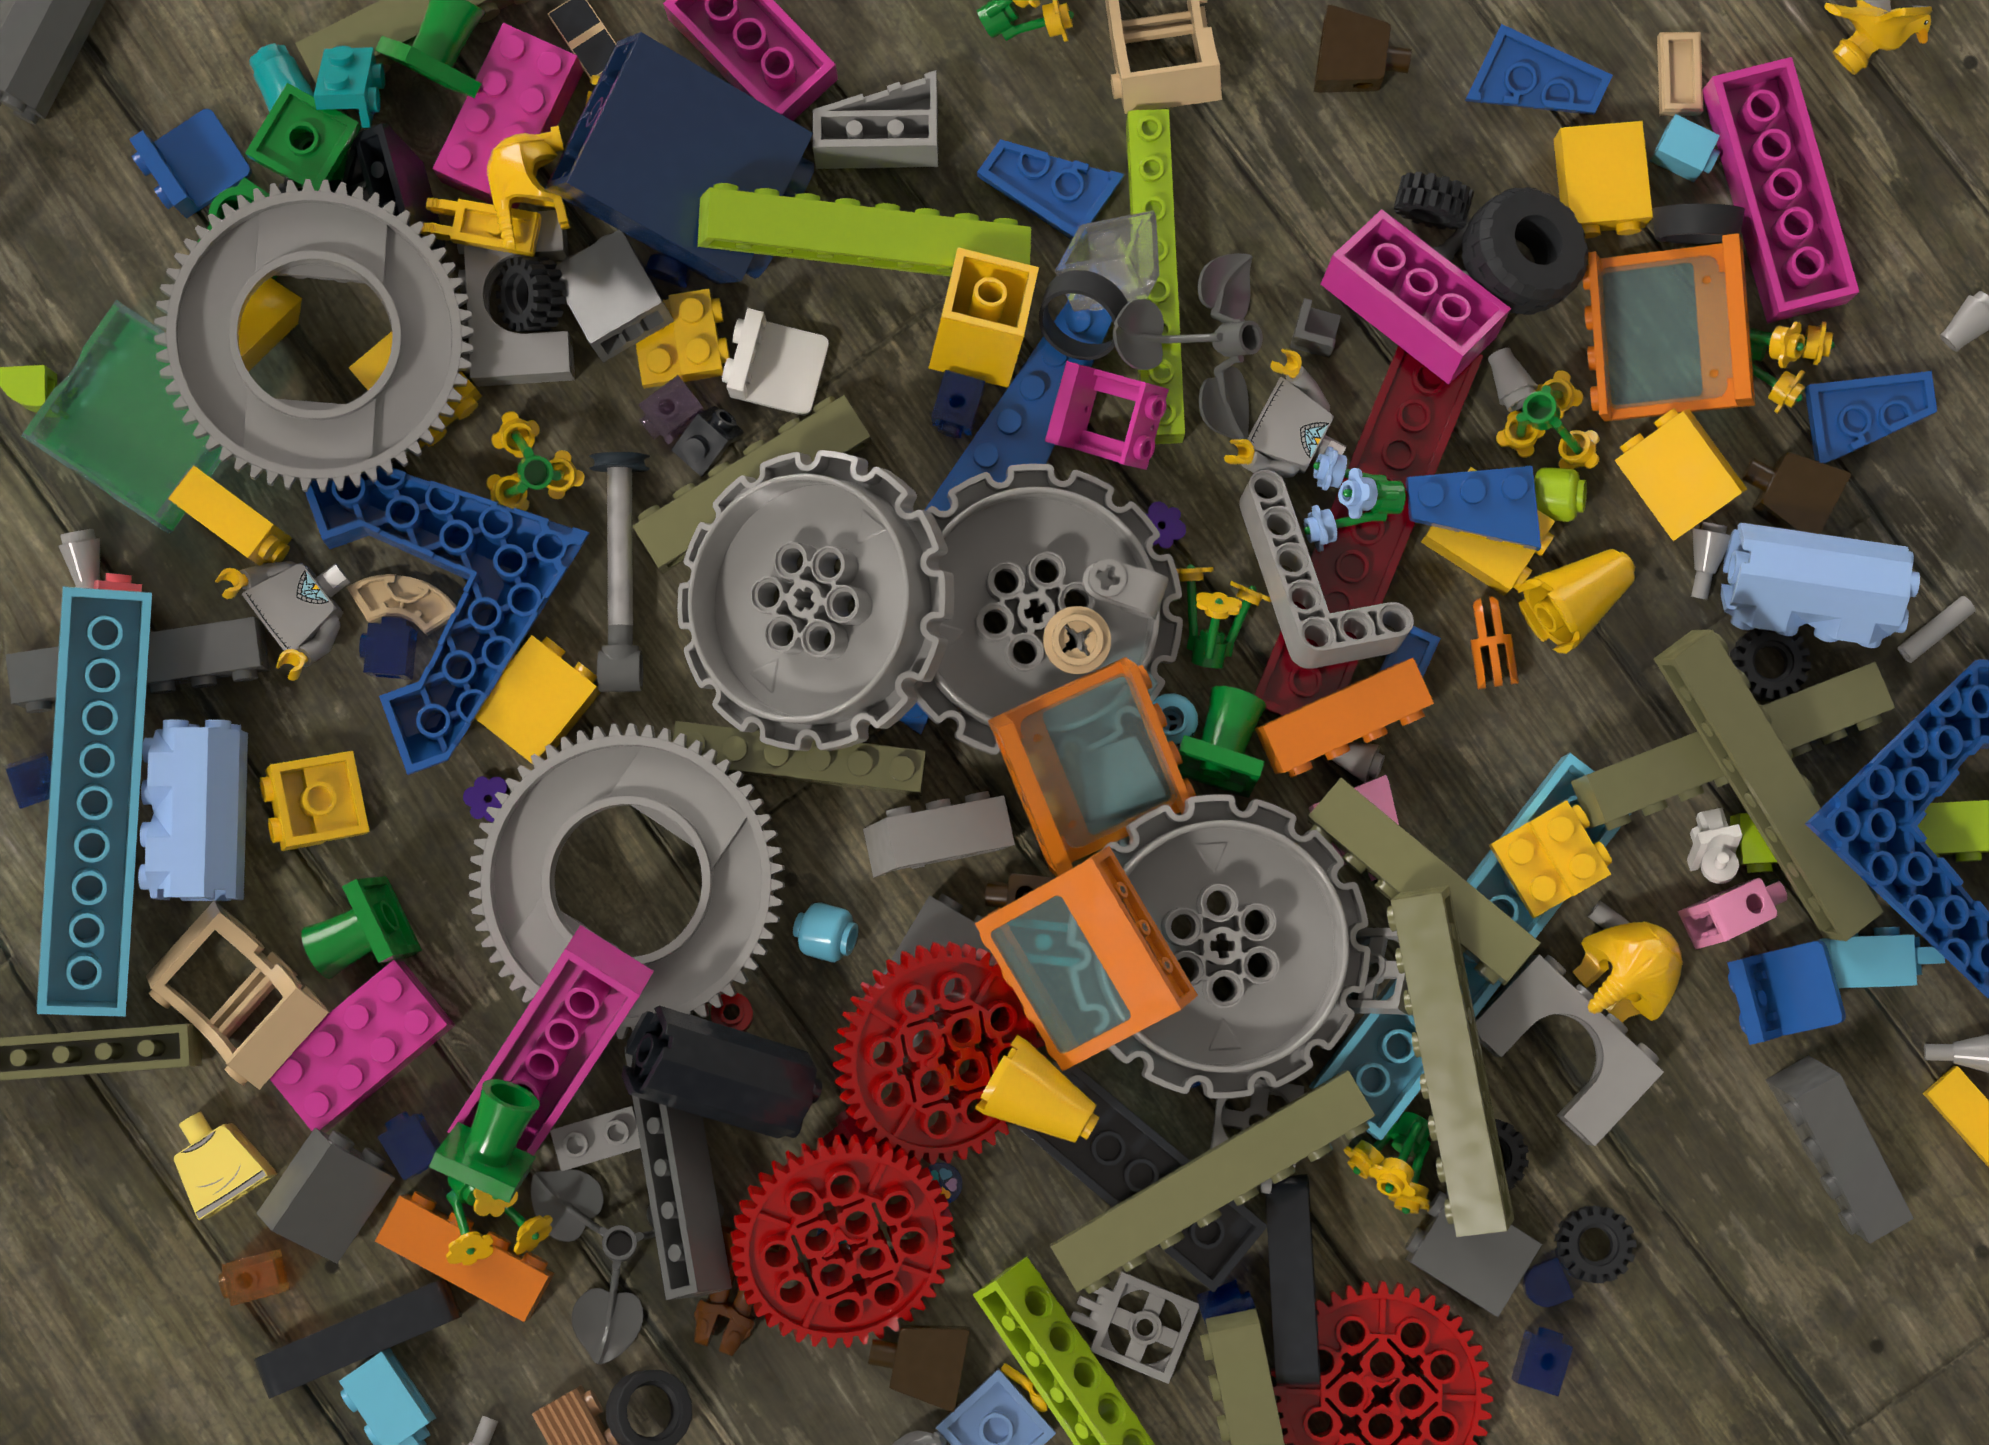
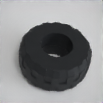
M1531 187L1507 189L1484 204L1468 222L1462 239L1463 263L1469 277L1510 307V313L1534 315L1537 312H1544L1564 300L1577 288L1578 283L1585 275L1587 259L1589 257L1582 225L1577 221L1574 212L1568 206H1565L1560 199L1550 193H1545ZM1515 239L1523 242L1530 249L1535 263L1527 260L1520 253Z

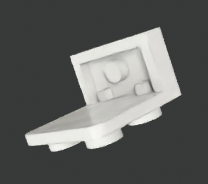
M747 308L745 319L738 318L734 329L733 343L738 344L734 359L727 358L722 375V382L727 383L726 388L730 397L803 416L810 414L829 347L828 339L823 335L767 322L764 312Z

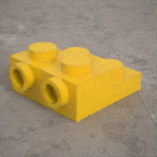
M709 289L668 295L669 299L663 301L674 322L636 343L643 388L722 376L724 370L723 363H726L727 358H730L727 339L719 338L716 323L724 322L720 298L712 299Z
M353 751L271 764L265 770L266 777H260V790L263 801H271L274 817L268 818L269 835L272 843L280 842L281 851L319 845L326 841L364 835L370 832Z
M1567 800L1489 845L1532 918H1536L1566 899L1577 895L1611 875L1607 866L1612 863V859L1607 849L1600 841L1592 843L1585 831L1586 828L1590 827L1586 814L1578 804L1571 807Z

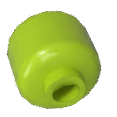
M1544 467L1537 471L1534 479L1537 510L1554 521L1563 522L1573 521L1578 512H1584L1587 482L1586 480H1580V475L1576 470Z

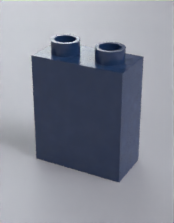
M639 32L617 42L545 189L561 196L566 201L715 284L742 281L745 274L756 279L766 270L773 256L698 247L700 197L709 187H713L714 184L718 183L734 184L739 187L738 191L753 193L754 190L760 188L775 189L779 191V196L794 198L796 194L804 193L813 175L814 163L803 157V153L813 133L646 34Z

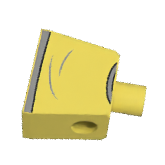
M198 1112L179 1124L191 1145L176 1154L174 1162L198 1220L212 1217L277 1175L275 1169L233 1123L223 1124L212 1130L202 1112Z

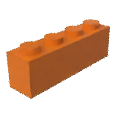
M1410 658L1255 728V731L1274 773L1288 772L1290 778L1312 769L1311 760L1325 754L1327 760H1331L1351 751L1348 743L1362 737L1364 742L1368 743L1388 734L1385 726L1397 720H1400L1401 725L1405 726L1425 717L1422 709L1434 704L1414 658Z
M417 1191L412 1196L404 1194L398 1197L375 1242L523 1322L531 1318L555 1274L546 1269L548 1265L546 1260L528 1251L525 1252L524 1256L516 1254L509 1249L511 1245L509 1240L489 1231L487 1235H491L493 1239L491 1244L493 1247L492 1255L485 1259H477L472 1265H463L462 1262L450 1264L446 1258V1254L449 1252L448 1245L461 1236L454 1211L449 1216L435 1209L437 1204L435 1200ZM466 1217L470 1232L475 1231L472 1229L474 1222Z

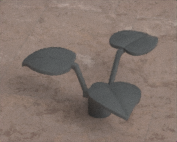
M1241 253L1219 256L1208 262L1200 273L1198 281L1199 299L1204 306L1212 309L1211 318L1222 323L1213 334L1162 335L1164 320L1159 308L1150 300L1136 299L1127 303L1118 314L1114 322L1113 339L1116 350L1122 360L1138 370L1153 369L1161 363L1163 356L1161 343L1212 342L1217 352L1229 358L1215 367L1214 378L1206 379L1201 385L1199 393L1200 414L1205 424L1216 433L1232 439L1247 440L1249 430L1247 385L1242 373L1232 365L1243 362V355L1257 353L1262 346L1263 335L1261 328L1256 322L1243 319L1250 303V267L1253 256Z
M572 1169L536 1172L532 1177L531 1183L532 1205L536 1216L541 1215L544 1217L550 1215L553 1218L550 1224L552 1231L549 1235L560 1241L572 1242L582 1235L585 1226L603 1237V1251L613 1261L610 1292L602 1288L590 1289L576 1301L572 1311V1326L580 1343L587 1350L594 1363L599 1365L607 1363L628 1349L636 1339L643 1323V1308L639 1298L632 1293L624 1292L617 1294L621 1262L632 1258L637 1249V1242L656 1237L651 1206L649 1205L647 1208V1220L653 1230L634 1234L630 1228L622 1225L611 1227L608 1230L591 1220L600 1213L603 1206L601 1187L591 1175ZM718 1203L719 1215L721 1220L724 1214V1208L720 1203Z

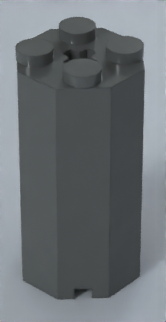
M0 0V106L3 103L14 110L13 114L33 125L37 124L39 118L45 119L106 0Z

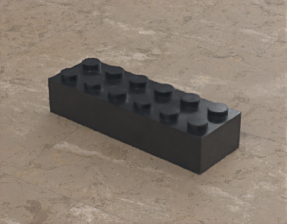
M1077 1065L1060 1072L1097 1105L1093 1113L1100 1118L1088 1139L1079 1136L1076 1143L1016 1125L1018 1129L1111 1207L1190 1162L1189 1159ZM1234 1200L1219 1208L1222 1216L1202 1228L1198 1226L1197 1222L1182 1230L1185 1236L1182 1240L1163 1250L1213 1293L1268 1227L1242 1204L1237 1206Z

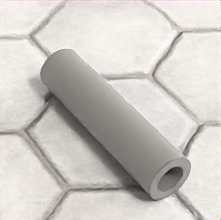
M1965 596L1958 598L1899 645V653L1906 661L1912 663L1976 612L1972 602Z

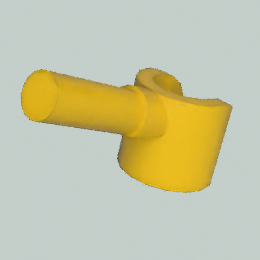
M1005 1363L1001 1371L1029 1392L1031 1404L1037 1411L1046 1412L1048 1410L1047 1404L1029 1377H1026Z

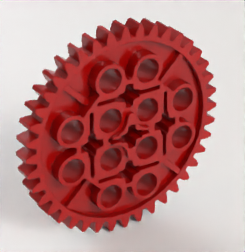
M951 941L948 942L946 948L937 942H932L930 952L927 948L917 945L915 958L910 953L902 951L900 954V965L890 959L886 960L888 973L883 974L876 969L873 970L872 973L876 981L875 985L872 986L862 982L860 985L866 994L865 997H851L850 1000L857 1007L856 1012H843V1016L851 1022L850 1027L837 1029V1033L846 1038V1043L834 1046V1050L844 1055V1058L834 1062L833 1067L845 1072V1074L838 1077L835 1083L842 1088H846L839 1096L840 1100L846 1104H851L846 1113L852 1118L858 1119L855 1126L863 1132L868 1131L866 1137H874L875 1142H879V1147L887 1140L891 1143L893 1154L902 1147L906 1150L909 1159L916 1156L920 1161L923 1157V1160L934 1165L939 1156V1159L949 1164L951 1163L953 1152L960 1159L966 1160L968 1147L977 1154H981L982 1140L994 1146L996 1145L994 1132L998 1130L1005 1135L1009 1134L1006 1121L984 1115L976 1109L967 1115L968 1105L975 1099H977V1104L982 1100L980 1097L999 1065L998 1056L1000 1052L1008 1048L1009 1054L1013 1047L1011 1043L1017 1035L1026 1039L1036 1049L1044 1046L1045 1042L1041 1036L1036 1035L1038 1032L1037 1028L1026 1017L1024 1006L1013 988L1003 978L1002 969L995 957H990V952L982 948L976 951L975 947L966 943L960 948V945ZM954 978V989L945 996L944 988L947 982ZM916 990L915 1001L906 1007L905 999L911 991ZM935 1005L940 1007L939 1010L936 1012L934 1007ZM1000 1007L998 1020L991 1024L992 1013ZM933 1014L934 1020H930L929 1015ZM962 1019L961 1030L952 1036L953 1025L956 1021ZM923 1030L924 1037L922 1042L918 1046L913 1047L914 1036ZM981 1034L985 1035V1039L981 1040ZM885 1042L883 1054L874 1059L873 1052L878 1044ZM979 1043L978 1049L975 1047V1044ZM905 1057L908 1059V1062L903 1064V1058ZM969 1059L970 1065L968 1070L964 1074L959 1075L961 1064ZM902 1066V1072L897 1071V1068ZM931 1071V1079L928 1084L920 1087L922 1076L926 1072ZM893 1083L889 1096L881 1099L883 1088L887 1084ZM953 1086L954 1090L950 1091L949 1087ZM948 1095V1098H949V1099H948V1100L943 1099L944 1096ZM939 1111L937 1122L928 1127L930 1116L934 1112Z
M857 1134L852 1135L848 1145H843L840 1135H835L831 1147H827L822 1137L818 1138L817 1150L812 1151L806 1143L801 1144L802 1156L797 1158L795 1154L788 1150L785 1152L787 1160L785 1166L773 1160L771 1162L774 1171L772 1176L763 1172L758 1174L762 1188L749 1185L748 1192L752 1200H740L739 1204L743 1214L734 1215V1223L737 1230L731 1231L730 1234L732 1243L735 1245L730 1247L732 1260L735 1261L732 1263L734 1274L739 1276L737 1278L740 1291H745L746 1303L748 1305L754 1304L753 1307L757 1317L765 1315L768 1327L771 1328L779 1323L778 1326L782 1336L787 1335L793 1330L795 1340L798 1343L809 1334L811 1344L814 1347L818 1345L822 1337H826L829 1348L835 1346L838 1338H842L846 1348H850L854 1336H858L863 1345L868 1343V1333L874 1332L881 1340L884 1338L883 1327L888 1325L895 1332L899 1331L897 1319L902 1317L904 1320L912 1322L913 1317L910 1311L912 1307L922 1311L926 1309L922 1296L936 1297L937 1294L931 1283H944L945 1279L939 1269L950 1268L951 1264L946 1255L954 1253V1247L951 1240H949L955 1237L952 1225L949 1224L953 1221V1217L947 1208L949 1204L945 1194H940L942 1189L938 1180L932 1181L933 1176L928 1167L921 1169L922 1166L916 1156L908 1160L906 1150L902 1147L893 1154L891 1143L887 1140L877 1149V1144L872 1136L867 1139L864 1146H861ZM838 1176H850L848 1181L843 1184H832L833 1180ZM799 1192L810 1193L804 1200H792L793 1196ZM893 1196H904L897 1204L886 1203ZM831 1202L834 1208L826 1211L823 1204ZM873 1202L876 1203L883 1222L885 1221L888 1226L886 1229L893 1245L892 1249L889 1248L883 1231L877 1225L879 1222L872 1206ZM853 1212H864L863 1216L857 1220H847V1217ZM812 1229H825L818 1236H807L808 1232ZM907 1232H918L912 1239H901ZM792 1235H795L802 1253L809 1259L807 1262L814 1281L810 1280L804 1263H801L797 1258L799 1255ZM842 1240H846V1241H847V1242L844 1243V1244H839V1242L842 1241ZM773 1245H784V1248L779 1252H767L768 1248ZM868 1248H879L873 1255H861ZM829 1264L839 1265L831 1272H822V1269ZM860 1273L863 1279L855 1282L852 1276ZM787 1281H799L793 1288H782L783 1284ZM884 1283H892L889 1289L876 1291L878 1286ZM842 1300H853L846 1307H837V1304Z
M1384 1280L1379 1281L1376 1292H1372L1367 1281H1362L1360 1294H1356L1352 1286L1347 1284L1345 1285V1298L1341 1299L1333 1290L1329 1291L1331 1304L1328 1306L1317 1298L1319 1350H1326L1331 1354L1332 1362L1330 1367L1321 1372V1384L1272 1385L1274 1395L1280 1396V1399L1276 1400L1278 1412H1282V1415L1279 1416L1281 1429H1287L1282 1434L1284 1444L1344 1445L1353 1443L1356 1445H1367L1355 1432L1353 1433L1349 1429H1346L1344 1432L1339 1431L1343 1426L1340 1420L1341 1417L1325 1398H1329L1343 1414L1346 1413L1349 1417L1358 1414L1359 1417L1356 1420V1424L1359 1427L1358 1430L1372 1445H1478L1473 1440L1474 1435L1487 1436L1488 1433L1478 1424L1479 1420L1492 1418L1488 1411L1481 1408V1404L1493 1401V1396L1481 1390V1388L1492 1384V1379L1479 1375V1372L1487 1368L1489 1364L1486 1360L1474 1359L1483 1349L1480 1344H1467L1474 1332L1470 1328L1458 1331L1463 1321L1460 1315L1451 1317L1448 1320L1446 1319L1450 1310V1306L1446 1303L1434 1310L1436 1299L1434 1295L1429 1294L1421 1302L1419 1301L1420 1289L1413 1287L1408 1295L1404 1296V1287L1400 1282L1396 1283L1392 1293L1388 1292V1287ZM1351 1320L1360 1322L1363 1329L1360 1339L1353 1343L1344 1342L1340 1336L1343 1324ZM1413 1322L1420 1324L1423 1332L1420 1341L1414 1345L1404 1344L1401 1340L1403 1327ZM1387 1339H1391L1405 1355L1408 1354L1411 1358H1415L1418 1355L1421 1357L1417 1362L1421 1368L1419 1371L1433 1384L1434 1390L1417 1373L1414 1374L1410 1370L1404 1374L1401 1372L1405 1364L1402 1361V1357L1387 1342ZM1347 1352L1351 1356L1357 1353L1361 1355L1357 1359L1361 1367L1356 1372L1350 1368L1344 1372L1341 1370L1345 1364L1341 1358L1344 1353ZM1379 1352L1390 1354L1392 1359L1391 1368L1384 1374H1375L1370 1370V1360L1373 1355ZM1438 1355H1448L1452 1361L1451 1370L1445 1376H1434L1430 1368L1431 1361ZM1275 1368L1270 1369V1375L1276 1378ZM1351 1381L1358 1383L1361 1386L1359 1399L1354 1403H1343L1339 1399L1341 1386ZM1408 1384H1416L1421 1388V1398L1418 1403L1412 1406L1403 1405L1399 1398L1400 1391ZM1378 1385L1381 1388L1387 1385L1390 1386L1386 1390L1389 1399L1385 1403L1379 1399L1373 1403L1371 1402L1374 1398V1393L1371 1391L1373 1386ZM1318 1411L1329 1414L1331 1420L1328 1429L1321 1433H1315L1308 1429L1309 1417ZM1380 1413L1388 1415L1391 1424L1386 1433L1374 1435L1369 1432V1421L1374 1415ZM1407 1416L1411 1420L1417 1416L1420 1418L1416 1422L1419 1431L1415 1435L1408 1431L1403 1435L1400 1434L1404 1428L1400 1422L1403 1417ZM1437 1416H1446L1450 1419V1431L1443 1437H1433L1429 1431L1431 1421Z

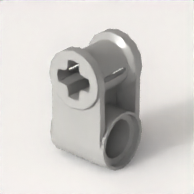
M1107 558L1091 564L1085 570L1082 579L1084 590L1089 596L1118 606L1126 612L1156 620L1169 578L1157 572L1133 567ZM1108 570V578L1113 580V585L1102 589L1100 588L1101 580L1096 578V574Z

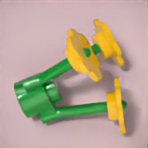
M1189 564L1187 568H1177L1179 581H1187L1189 637L1186 649L1193 651L1191 663L1208 668H1223L1225 657H1232L1234 642L1251 603L1259 606L1262 599L1271 602L1269 596L1257 592L1255 586L1248 588L1234 581H1231L1230 585L1239 589L1236 597L1243 599V601L1227 597L1226 594L1221 592L1213 594L1201 592L1196 596V581L1203 580V572H1212L1214 567L1195 568L1194 565ZM1197 608L1205 610V614L1211 617L1209 629H1201L1200 636H1198ZM1229 615H1236L1227 638L1224 640L1225 633L1218 631L1220 620L1228 618Z
M448 1176V1184L452 1191L446 1195V1198L453 1207L461 1236L448 1245L449 1252L446 1254L448 1263L458 1264L462 1262L463 1265H472L477 1259H485L493 1253L491 1245L493 1239L491 1235L481 1236L479 1232H470L462 1206L463 1203L474 1206V1211L479 1216H486L490 1213L493 1217H499L505 1212L520 1227L516 1237L518 1242L513 1249L518 1255L526 1250L528 1252L533 1251L539 1242L546 1239L552 1231L550 1224L553 1218L550 1215L544 1217L539 1215L526 1220L512 1207L518 1199V1192L515 1193L508 1203Z

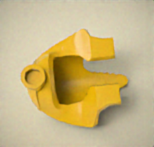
M559 126L550 127V132L535 135L527 133L512 135L502 140L491 151L487 164V176L494 208L497 212L496 216L498 217L499 230L503 239L502 243L506 249L516 250L513 221L511 218V206L515 202L544 208H555L561 229L570 228L562 197L544 189L536 179L538 168L554 160L558 156L556 152L564 150Z
M1643 921L1610 927L1583 938L1581 944L1586 953L1581 964L1572 972L1586 988L1609 969L1608 961L1613 966L1611 975L1607 977V980L1602 983V987H1599L1598 992L1594 993V997L1590 999L1587 1006L1588 1011L1596 1014L1606 1009L1621 1022H1624L1628 1017L1642 1014L1650 1021L1657 1020L1674 995L1683 965L1681 950L1673 935L1656 924Z

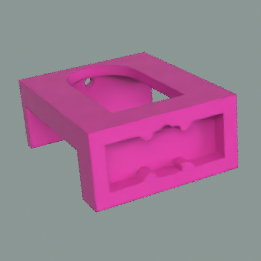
M1066 361L1045 442L1103 457L1123 465L1147 470L1149 459L1155 450V438L1159 423L1166 410V398L1169 389ZM1097 391L1136 401L1125 442L1086 431Z

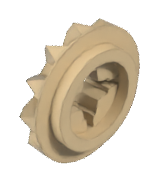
M1072 606L1060 610L1049 620L1044 630L1043 647L1049 661L1061 671L1081 675L1095 670L1105 661L1111 647V634L1107 623L1097 612L1087 607ZM1065 625L1076 634L1081 631L1085 632L1089 628L1092 632L1087 635L1083 642L1086 647L1085 650L1089 654L1088 656L1078 648H1074L1071 651L1067 650L1065 653L1062 651L1070 640L1067 635L1068 631L1064 627Z

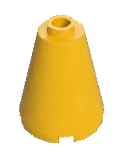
M1608 549L1530 578L1518 587V593L1523 592L1524 599L1519 602L1520 610L1529 627L1542 642L1550 639L1558 645L1552 650L1567 654L1584 640L1633 584L1635 580L1634 563L1626 553Z
M1017 1035L1011 1043L1012 1049L1008 1056H1003L980 1097L982 1100L976 1105L975 1109L984 1115L1076 1143L1079 1136L1088 1139L1100 1118L1093 1113L1097 1105L1026 1039Z

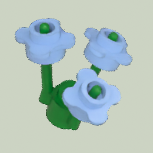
M1328 446L1325 454H1319L1314 463L1313 476L1318 479L1317 486L1322 487V490L1327 491L1329 486L1339 488L1341 485L1338 498L1340 503L1348 508L1349 517L1335 520L1330 509L1320 510L1318 505L1312 506V512L1308 513V518L1304 519V533L1310 543L1314 542L1317 551L1320 552L1324 550L1323 545L1337 540L1338 528L1369 521H1386L1387 514H1400L1403 511L1406 497L1403 483L1401 481L1387 480L1386 475L1363 473L1359 468L1347 469V457L1338 454L1337 450H1333V447Z

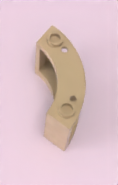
M1105 0L1116 74H1111L1112 94L1114 99L1121 98L1125 114L1131 110H1155L1222 100L1220 63L1216 52L1212 27L1207 26L1205 6L1200 7V4L1207 3V0H1187L1188 11L1121 20L1119 0ZM1192 34L1197 63L1137 72L1130 71L1125 44Z
M213 901L146 975L152 989L149 994L164 1008L169 1009L173 1006L209 1040L226 1062L227 1067L225 1071L241 1085L250 1082L260 1090L329 1012L309 987L305 986L301 990L303 985L296 978L297 974L275 952L272 951L268 956L263 954L262 951L265 947L255 938L256 935L216 901ZM216 930L257 968L209 1020L167 982L212 932ZM276 987L283 996L282 1000L236 1049L229 1038Z

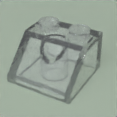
M1154 211L1080 225L1055 270L1057 276L1074 270L1094 272L1113 282L1122 291L1128 303L1136 299H1147L1159 277L1157 220ZM1066 294L1074 312L1087 309L1092 311L1104 309L1101 304L1090 297L1081 294Z

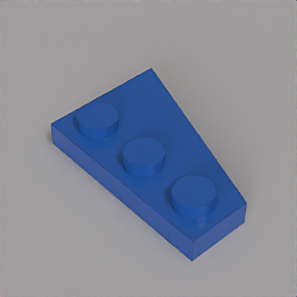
M1501 24L1465 101L1594 115L1613 75Z
M1001 139L977 171L978 178L1077 244H1079L1119 187L1125 175L1111 170L1107 172L1089 167V164L1074 160V162L1053 157L1048 155V152Z
M1932 371L1810 384L1805 387L1815 461L1823 464L1838 459L1937 412Z
M1533 466L1406 478L1410 521L1455 532L1462 531L1487 537L1486 539L1498 542H1510L1537 551L1541 549Z

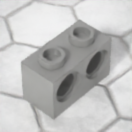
M634 1106L550 1130L561 1171L641 1148Z

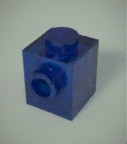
M945 370L931 415L932 425L938 426L937 431L953 438H961L962 433L972 436L985 392V381Z
M381 617V624L368 623L367 633L361 634L359 644L360 657L365 658L363 670L365 674L378 678L413 680L417 631L411 626L406 625V619Z
M45 752L4 765L20 809L50 798L52 760L49 761Z
M407 1111L386 1122L384 1125L388 1131L378 1136V1139L403 1180L412 1179L427 1170L441 1144L422 1113L409 1116Z
M1236 1280L1219 1286L1214 1293L1209 1290L1197 1295L1205 1324V1319L1256 1309L1250 1291L1241 1293Z
M1539 1326L1537 1333L1525 1330L1511 1379L1518 1384L1559 1397L1573 1346L1562 1342L1563 1333Z

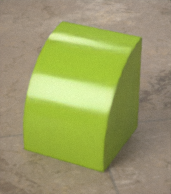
M45 365L0 367V387L7 396L35 413L58 414L57 373Z

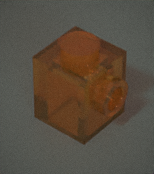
M281 1249L221 1264L223 1273L219 1274V1286L225 1299L229 1298L231 1306L290 1290Z

